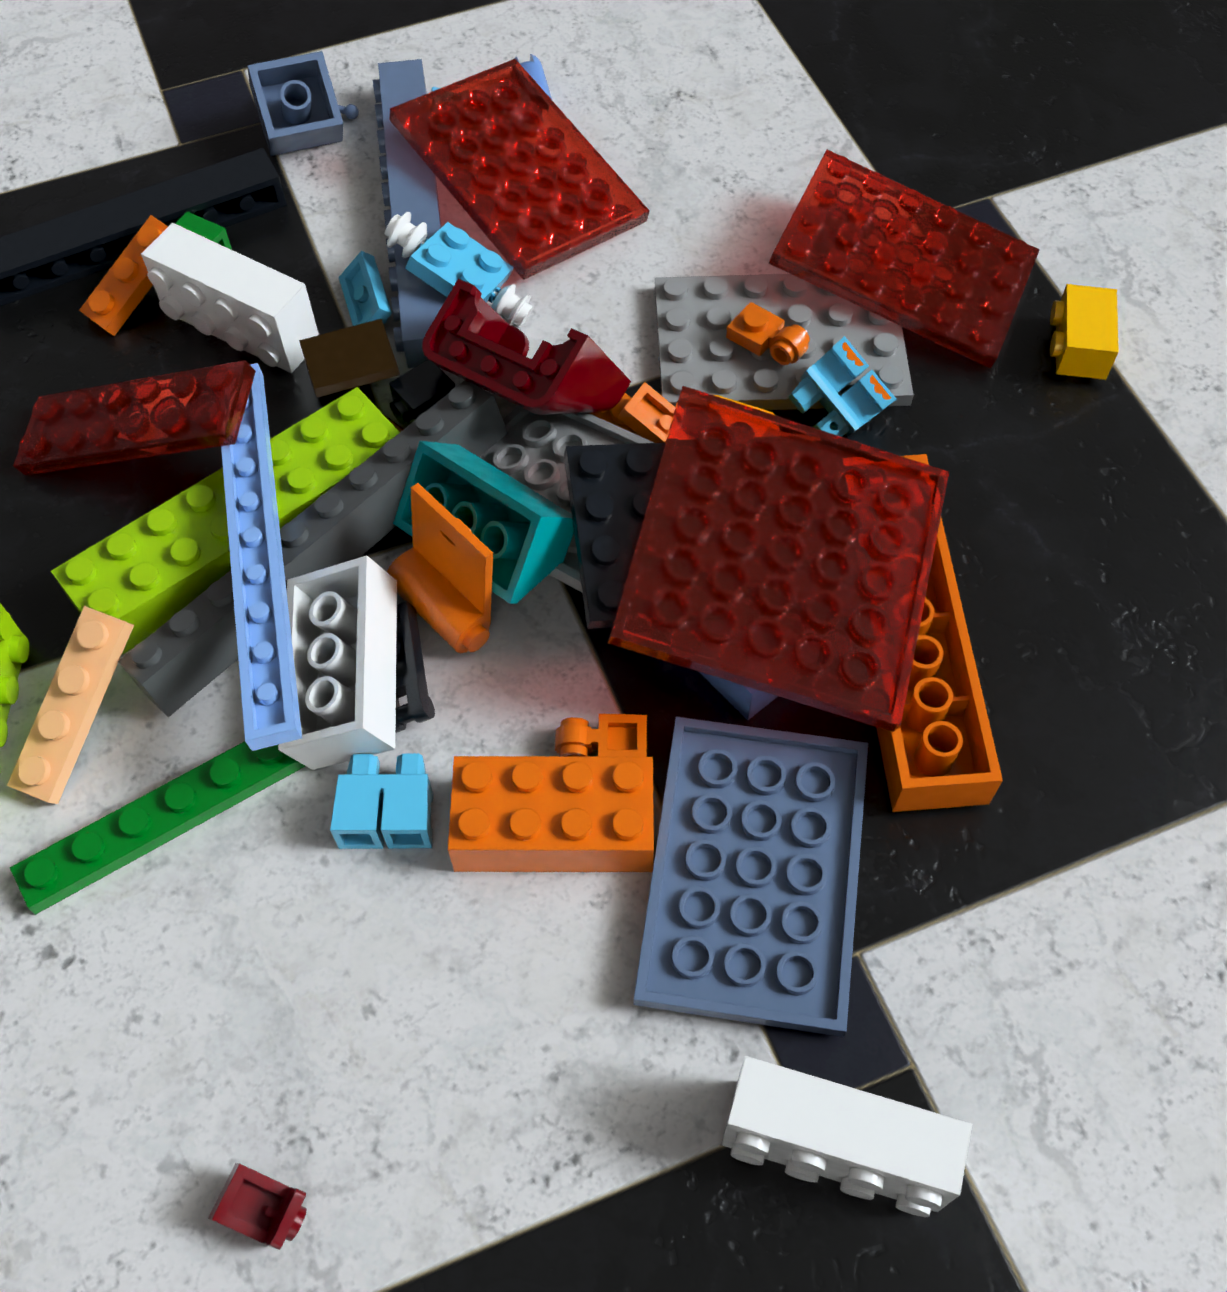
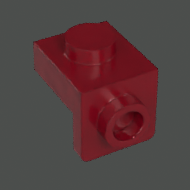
M235 1163L208 1219L264 1245L280 1250L284 1241H292L302 1226L307 1209L301 1205L306 1197V1192L284 1185L240 1163Z

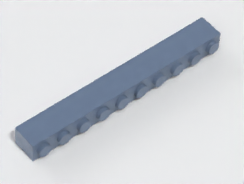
M422 59L378 63L379 79L373 80L376 103L382 104H375L378 128L384 127V129L377 130L380 154L386 153L384 156H379L382 179H388V182L381 183L384 206H391V210H384L385 226L387 227L396 214L402 217L406 212H410V223L415 226L422 222L427 224L426 239H429L441 228ZM396 244L391 248L387 247L389 262H395L396 267H389L392 292L398 291V296L391 297L394 322L401 321V327L394 328L396 351L405 352L407 367L415 368L428 360L422 350V342L447 297L405 269L410 257L403 258V247Z

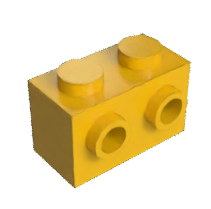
M1066 284L1061 300L1053 302L1050 314V325L1056 326V331L1053 333L1050 344V356L1056 357V374L1106 380L1119 352L1117 289Z

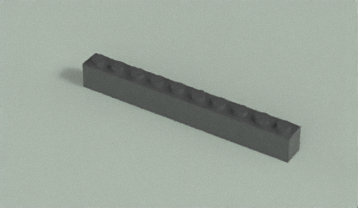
M464 380L393 439L386 442L382 448L366 461L354 468L350 474L334 487L321 495L297 517L285 524L280 529L286 591L288 579L359 558L397 527L393 522L419 441L457 444L480 457L508 434L494 395ZM231 570L218 581L212 583L207 590L181 611L175 613L170 620L144 641L137 644L133 650L118 661L141 691L167 717H170L238 660Z

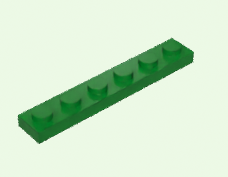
M244 741L10 867V870L28 909L36 915L306 766L279 751L278 745L252 751Z

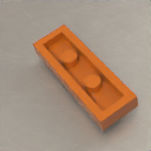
M150 215L79 311L115 336L153 286L148 279V271L141 253L168 226Z

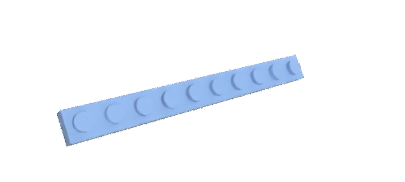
M258 363L215 373L245 742L252 751L302 739L264 377Z

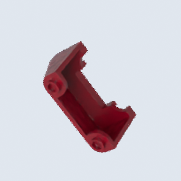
M458 279L422 342L424 355L439 368L539 415L609 411L620 402L631 383L629 378L588 335L572 328L567 335L569 340L563 344L551 345L543 340L533 358L526 357L529 351L527 336L518 328L509 325L481 298L482 293L474 285Z

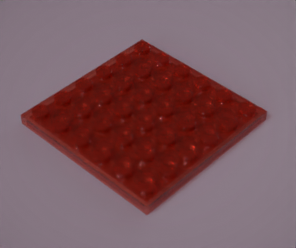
M682 386L608 643L895 732L902 722L949 471Z

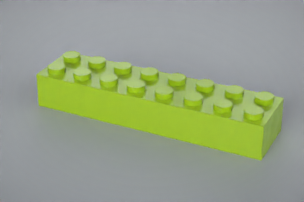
M358 387L270 439L280 529L350 474L354 468L361 465L382 448L386 442L400 433ZM223 468L51 570L63 591L80 614L83 607L86 606L134 625L122 655L144 641L170 620L175 613L181 611L207 590L212 583L218 581L231 570Z

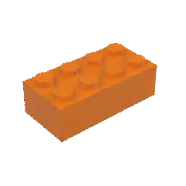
M454 756L448 853L454 872H653V757Z

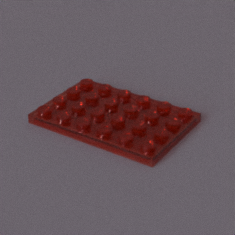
M516 59L390 108L389 120L523 280L647 222L650 210Z
M827 149L773 251L769 264L991 368L998 358L1040 249Z

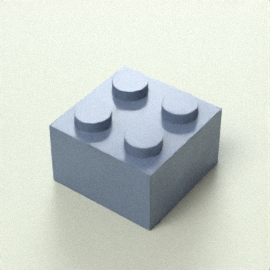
M323 51L247 65L250 88L270 156L343 141V120Z

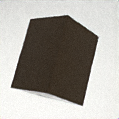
M382 319L299 340L317 398L400 375Z

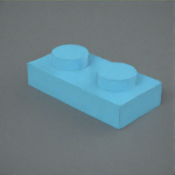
M361 251L338 277L353 326L377 319H382L384 325L391 316L392 311L374 256Z

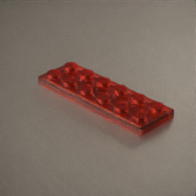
M244 360L39 396L32 408V415L24 437L20 441L19 451L13 466L24 475L235 444L256 371Z

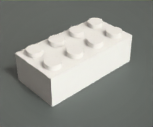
M171 223L141 253L148 271V279L154 285L160 300L159 306L168 317L187 322L205 335L218 337L238 351L244 350L259 357L265 364L271 367L277 366L293 373L304 360L299 340L319 335L304 283L177 224Z
M367 555L288 579L287 601L302 739L279 744L278 750L312 770L350 761L353 754L374 755L394 750L396 723L397 580Z
M745 1056L721 1145L732 1148L730 1155L737 1160L753 1165H763L764 1159L786 1165L785 1173L794 1178L808 1182H818L819 1176L841 1182L840 1190L851 1196L872 1200L875 1193L896 1199L895 1207L903 1212L921 1217H929L930 1211L939 1212L960 1196L973 1124Z

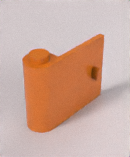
M417 483L411 487L413 547L397 557L389 566L387 573L397 580V594L404 601L410 603L416 610V613L456 652L460 654L468 651L475 652L487 642L490 636L493 552L471 532L468 526L459 518L454 517Z

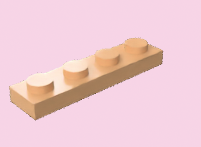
M83 607L7 786L47 803H59L132 632L133 624L89 607Z

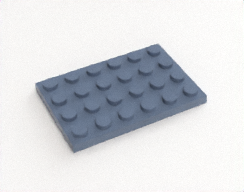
M676 717L633 1005L839 1037L845 1036L847 1032L868 755L867 742Z

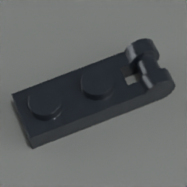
M407 601L397 604L395 733L405 730L407 723L412 721L422 723L435 716L434 705L428 696L417 614L414 607ZM407 695L408 703L400 706L399 698Z

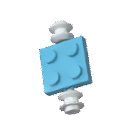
M406 212L402 217L396 214L391 219L384 233L388 237L387 247L391 248L396 244L403 247L402 257H410L405 267L406 270L446 297H448L458 279L468 282L482 293L481 298L485 302L493 303L491 307L500 316L502 315L507 318L509 325L514 326L516 324L521 327L525 323L533 309V306L528 304L531 295L528 294L523 298L515 295V284L506 286L501 290V286L509 279L514 267L504 261L500 255L488 250L469 237L464 230L453 226L449 222L442 226L432 237L426 239L427 224L422 222L415 226L410 223V212Z

